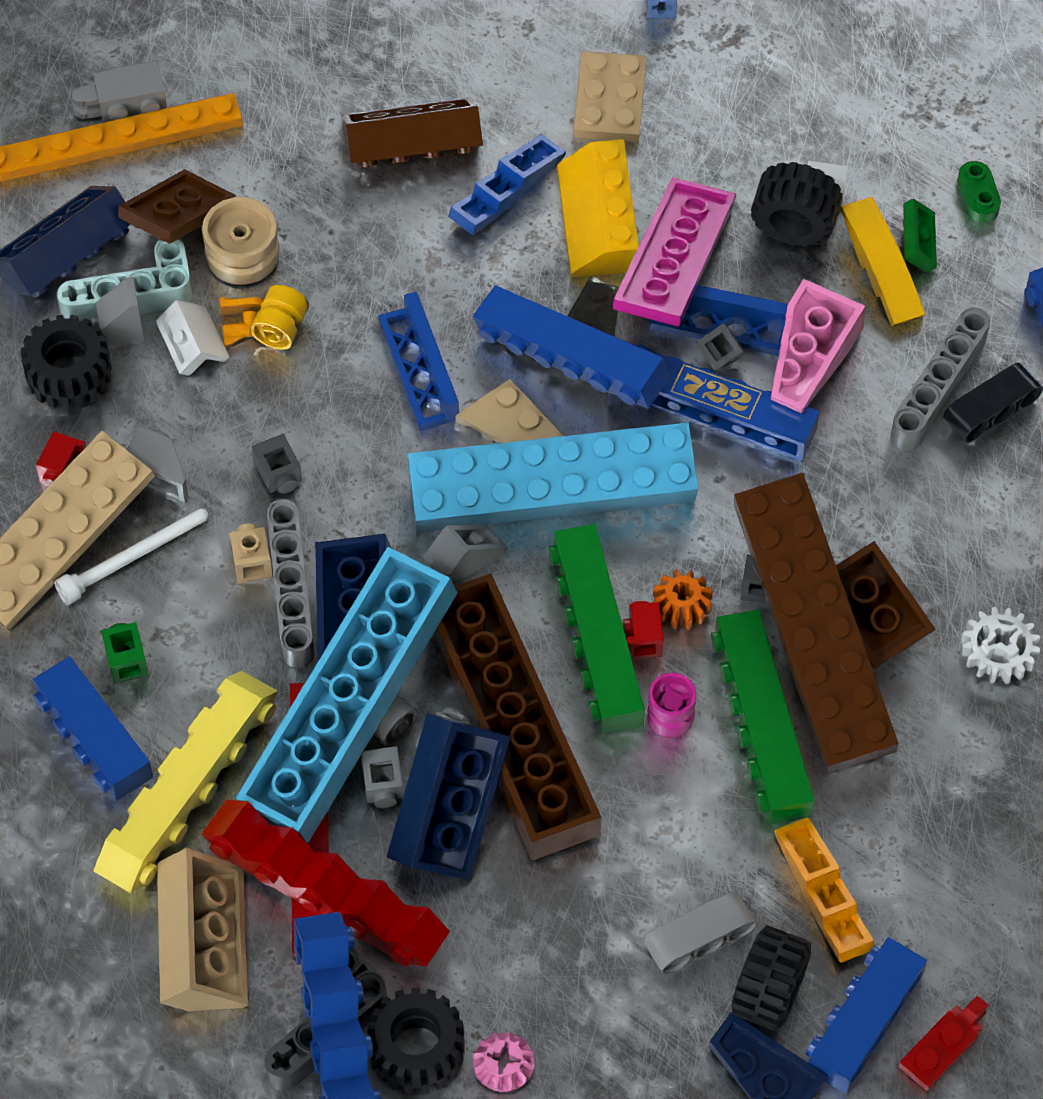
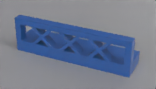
M698 285L679 327L650 320L649 329L701 339L723 323L727 326L734 323L743 325L747 332L740 336H734L743 349L779 356L788 304ZM702 316L709 318L714 325L702 329L696 327L693 320ZM767 330L781 333L778 344L764 342L759 334Z
M417 291L405 294L403 309L378 315L419 431L456 421L455 415L459 413V401ZM407 319L409 329L404 336L391 331L389 324ZM405 346L419 351L420 355L415 363L401 358L400 354ZM416 373L429 378L430 383L425 391L411 385V381ZM428 401L440 406L442 413L424 418L421 409L425 402Z

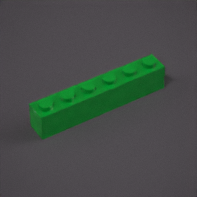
M596 524L554 531L553 545L548 546L549 558L552 567L558 566L560 576H556L559 596H566L568 604L567 607H564L566 625L568 628L574 627L576 638H572L575 659L582 658L584 669H580V678L583 690H590L592 701H588L592 723L598 722L601 735L643 727L645 708Z
M755 609L719 616L716 620V629L711 632L712 647L714 652H720L723 663L719 664L720 675L723 684H729L732 694L728 695L729 707L732 716L738 715L741 726L737 727L738 739L741 748L747 747L750 758L746 759V765L750 780H756L759 791L755 792L759 813L766 814L769 825L812 817L814 797L760 611Z

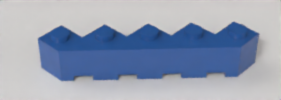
M340 912L295 918L294 951L297 965H302L303 987H301L305 1017L310 1019L312 1041L310 1046L314 1070L320 1076L322 1096H319V1099H382L379 1089L373 1090L367 1075V1058L373 1057V1046L370 1035H364L358 1021V1004L363 1003L364 994L361 981L354 980L349 968V950L354 949L351 926H345Z

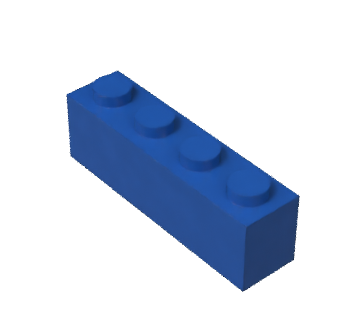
M70 656L33 678L36 689L33 698L37 706L43 713L47 711L51 713L55 719L52 723L63 740L69 737L75 745L72 750L82 766L90 765L95 772L92 774V777L103 793L109 791L114 799L118 801L153 778L148 758Z
M887 937L881 948L875 945L871 949L864 962V965L868 968L862 977L858 975L853 977L845 991V995L849 997L842 1007L837 1004L834 1006L825 1022L829 1026L823 1037L816 1035L806 1050L805 1054L809 1056L808 1063L827 1075L826 1083L844 1094L848 1093L924 975L927 959L890 937Z

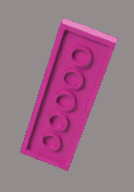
M672 177L616 293L613 310L679 327L735 204L736 193Z

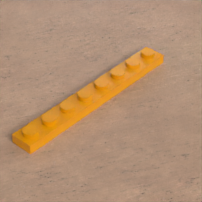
M235 93L0 146V182L243 126V120Z

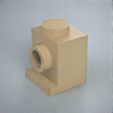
M246 523L238 526L236 532H230L237 583L273 577L265 528H257L255 524Z

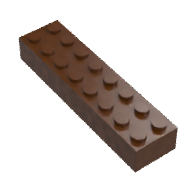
M803 472L734 494V508L826 774L897 752L899 743Z
M490 573L456 585L455 588L458 593L436 628L433 637L467 715L471 719V723L474 726L511 736L498 779V785L531 861L601 836L602 817L492 574Z

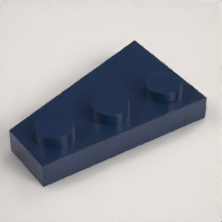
M732 1012L709 1041V1048L750 1099H814L827 1080L826 1074L740 1017L734 1016Z

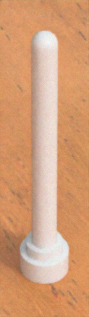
M198 509L80 575L75 573L71 576L65 574L54 580L59 596L66 605L81 599V594L85 592L86 587L207 521L209 517L208 512L205 509Z

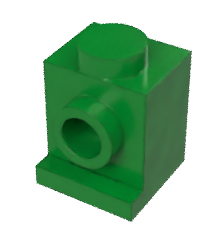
M136 622L129 624L117 623L108 629L101 630L113 684L149 676Z

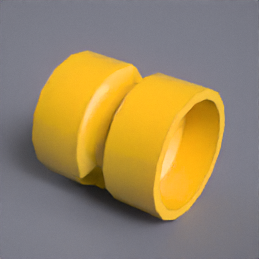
M285 285L271 286L264 297L261 309L257 312L250 327L253 337L267 347L278 350L288 349L298 332L296 326L302 323L309 309V302L305 296L291 287Z

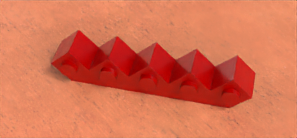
M225 800L201 833L211 844L209 846L210 850L219 858L228 860L255 876L263 884L272 886L294 899L310 912L319 915L340 912L345 926H351L354 938L363 940L404 967L409 965L426 967L450 933V930L429 907L405 905L383 880L359 878L338 854L315 852L293 827L270 826L248 801Z

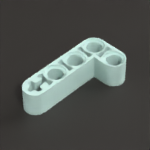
M178 239L169 244L159 240L154 246L157 267L64 282L57 290L61 315L64 318H70V315H77L79 321H82L84 318L91 321V317L98 316L95 303L127 277H133L140 315L166 311L175 300L190 303L192 289L183 242Z

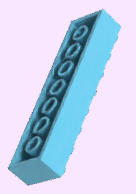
M689 422L408 453V471L416 533L443 530L446 525H492L695 502L698 493Z
M390 547L386 548L238 793L237 800L248 801L267 822L274 826L293 827L305 842L309 843L458 592L449 577Z

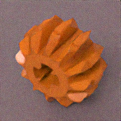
M677 568L673 572V578L663 574L660 579V585H656L653 589V602H659L661 623L671 620L673 630L679 624H684L685 628L689 631L692 628V621L702 625L705 621V615L710 614L712 611L711 599L713 592L711 587H706L704 576L694 579L692 569L686 576L681 575Z

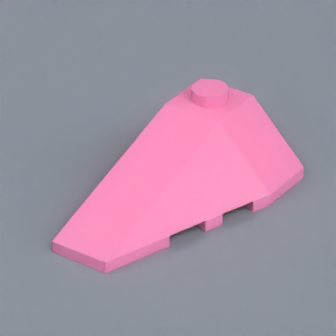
M803 279L787 306L785 326L771 393L772 401L799 413L805 411L847 356L863 330L865 305Z

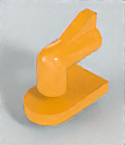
M220 297L222 316L243 314L242 323L222 325L225 348L233 346L244 338L253 337L250 327L257 312L261 309L264 299L258 297L240 299Z

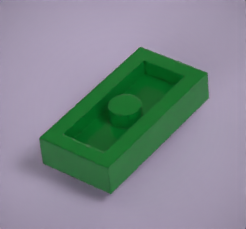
M913 198L903 203V251L905 260L928 273L937 268L935 212Z

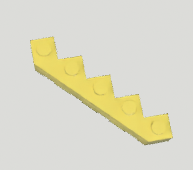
M239 671L225 678L217 689V693L220 694L217 702L211 709L204 706L188 728V733L190 734L186 743L181 749L177 747L172 749L158 768L160 775L151 790L144 787L127 810L128 814H130L127 823L122 827L121 831L114 828L106 838L93 871L129 893L143 885H149L157 874L158 866L155 864L160 852L173 844H179L186 835L188 825L185 823L190 811L204 803H209L214 797L218 788L215 781L220 770L233 763H238L244 756L247 749V744L244 742L249 730L263 723L266 724L273 716L276 705L273 702L278 691L244 671Z

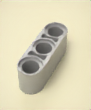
M732 891L656 928L644 938L643 942L661 973L667 975L747 936L756 928L757 923L739 893Z

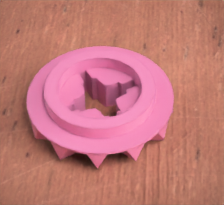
M511 1031L501 1034L493 1032L490 1037L480 1041L475 1053H473L474 1072L479 1081L489 1089L500 1092L513 1091L523 1086L533 1073V1050H531L525 1038L515 1036ZM506 1048L508 1049L509 1059L515 1062L507 1063L506 1067L503 1068L502 1074H499L498 1061L493 1058L500 1057Z

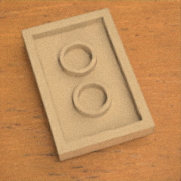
M581 52L573 138L597 140L624 139V142L639 143L647 56Z

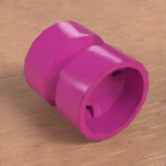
M673 672L665 673L652 682L648 695L647 718L652 730L660 736L668 738L679 737L687 733L692 727L697 695L695 686L689 678Z

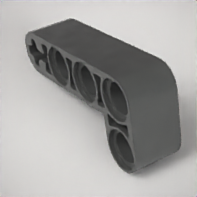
M354 948L349 950V964L353 966L351 972L354 980L361 981L363 991L373 989L379 992L376 997L371 999L364 998L363 1003L358 1004V1021L361 1029H363L369 1022H372V1013L375 1008L382 1010L381 1001L387 997V991L382 975ZM310 1019L302 1021L266 1053L264 1061L267 1079L276 1090H290L314 1071L311 1048L302 1045L305 1040L312 1038Z

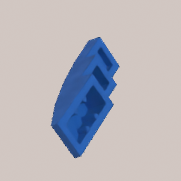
M540 134L500 159L496 171L476 182L472 194L450 207L448 217L474 235L496 220L533 189L565 157L566 151L543 134Z

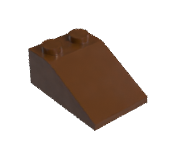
M875 541L836 565L870 664L874 669L935 631V627Z

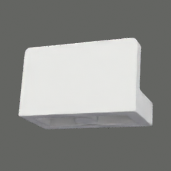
M175 300L156 320L180 374L190 376L206 359L225 362L229 358L205 306Z

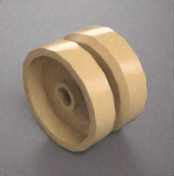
M234 197L222 200L209 210L203 221L202 235L209 269L217 278L230 284L247 285L259 282L271 274L278 264L280 252L277 238V223L273 212L264 203L248 197Z

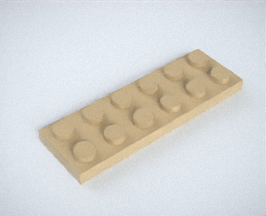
M101 431L0 537V624L9 631L53 586L54 580L60 578L155 477L150 468L104 431Z

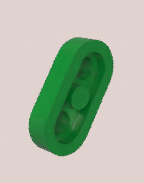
M979 161L964 163L959 169L957 185L967 214L977 222H990L998 216L1001 206V199L992 172L986 164Z

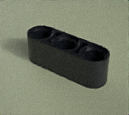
M1018 362L955 400L945 410L943 418L966 443H969L1034 403L1042 394L1043 387Z

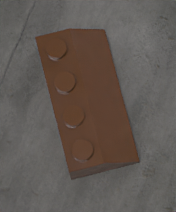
M471 97L341 115L349 160L351 164L357 163V166L360 168L377 165V160L389 158L391 163L406 162L410 160V155L423 154V158H436L443 156L442 151L453 149L456 150L457 154L471 153L476 151L475 146L483 145L479 109Z

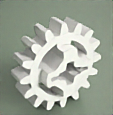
M992 607L990 616L980 611L976 621L971 619L968 621L967 631H963L961 639L963 643L961 655L969 656L966 663L968 668L978 667L977 677L980 678L987 673L990 674L991 683H994L997 676H1000L1005 684H1009L1011 675L1014 674L1016 678L1021 680L1024 677L1025 670H1033L1035 660H1038L1040 648L1038 647L1040 635L1033 634L1034 623L1023 624L1024 614L1021 613L1014 618L1011 616V608H1007L1004 614H999L997 608ZM981 634L983 636L982 644L978 647L977 638ZM1021 644H1023L1024 653L1020 657L1019 647Z

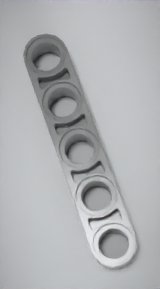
M970 307L960 314L896 411L891 430V442L897 449L912 451L921 444L983 349L990 326V317L983 309ZM920 402L928 403L929 405H923ZM908 427V428H911L912 430H905V429H903V428Z
M280 499L270 504L267 510L281 652L283 660L288 666L303 668L309 665L314 658V645L298 507L293 501ZM280 520H290L285 524L278 523ZM285 550H292V551H294V552H292V553H290V554H282V553H281V552H283V551H285ZM287 581H296V582H297V583L294 584V585H285V584H284V583L287 582ZM291 612L301 613L295 617L287 616ZM296 643L304 644L303 647L298 649L290 647Z

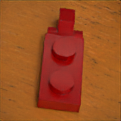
M978 995L964 1010L956 1005L899 1062L898 1067L928 1092L977 1041L978 1034L983 1028L978 1022L987 1013L986 1009L989 1005Z

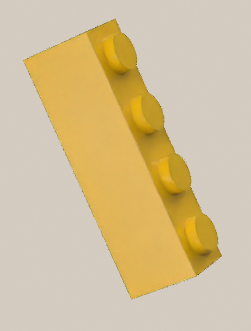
M624 139L590 142L557 164L571 278L626 273L639 247Z

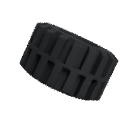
M784 162L777 163L776 166L771 165L761 175L751 207V218L755 221L758 229L763 230L765 235L775 238L776 241L793 246L801 245L803 247L810 246V244L818 245L822 241L828 240L833 232L842 201L841 188L839 184L834 183L835 180L831 176L825 175L824 171L815 169L811 165H802L797 162H790V164Z
M57 315L56 320L50 321L49 318L43 320L41 327L35 325L31 329L32 336L26 335L23 340L24 347H21V361L30 392L32 394L35 393L36 399L41 403L47 400L49 407L56 408L57 405H61L62 410H70L71 405H77V408L84 407L85 401L88 400L92 403L97 400L96 394H103L107 389L106 383H110L112 370L105 335L102 336L101 329L97 325L92 327V322L86 318L79 321L77 315H70V318ZM67 356L82 359L76 365L67 368L51 366L56 360Z
M766 925L756 936L742 968L732 999V1014L772 1031H778L786 1022L802 984L811 956V942Z
M419 987L411 988V994H404L403 989L396 991L394 1000H391L388 996L381 1001L382 1010L375 1008L372 1013V1022L368 1023L367 1029L373 1046V1057L370 1058L373 1070L377 1069L379 1079L382 1082L388 1079L389 1087L395 1091L400 1086L404 1087L405 1094L413 1095L414 1089H421V1095L429 1094V1087L435 1085L437 1090L445 1086V1078L452 1081L456 1076V1067L461 1068L463 1053H465L463 1021L460 1020L457 1008L455 1006L450 1008V1000L444 995L437 999L436 991L427 989L426 994H421ZM411 1028L427 1029L439 1039L433 1049L420 1055L406 1054L394 1045L395 1039L403 1031Z

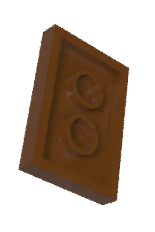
M184 169L119 205L118 218L146 231L163 242L171 244L202 226L205 216L213 206L222 200L234 198L236 195Z

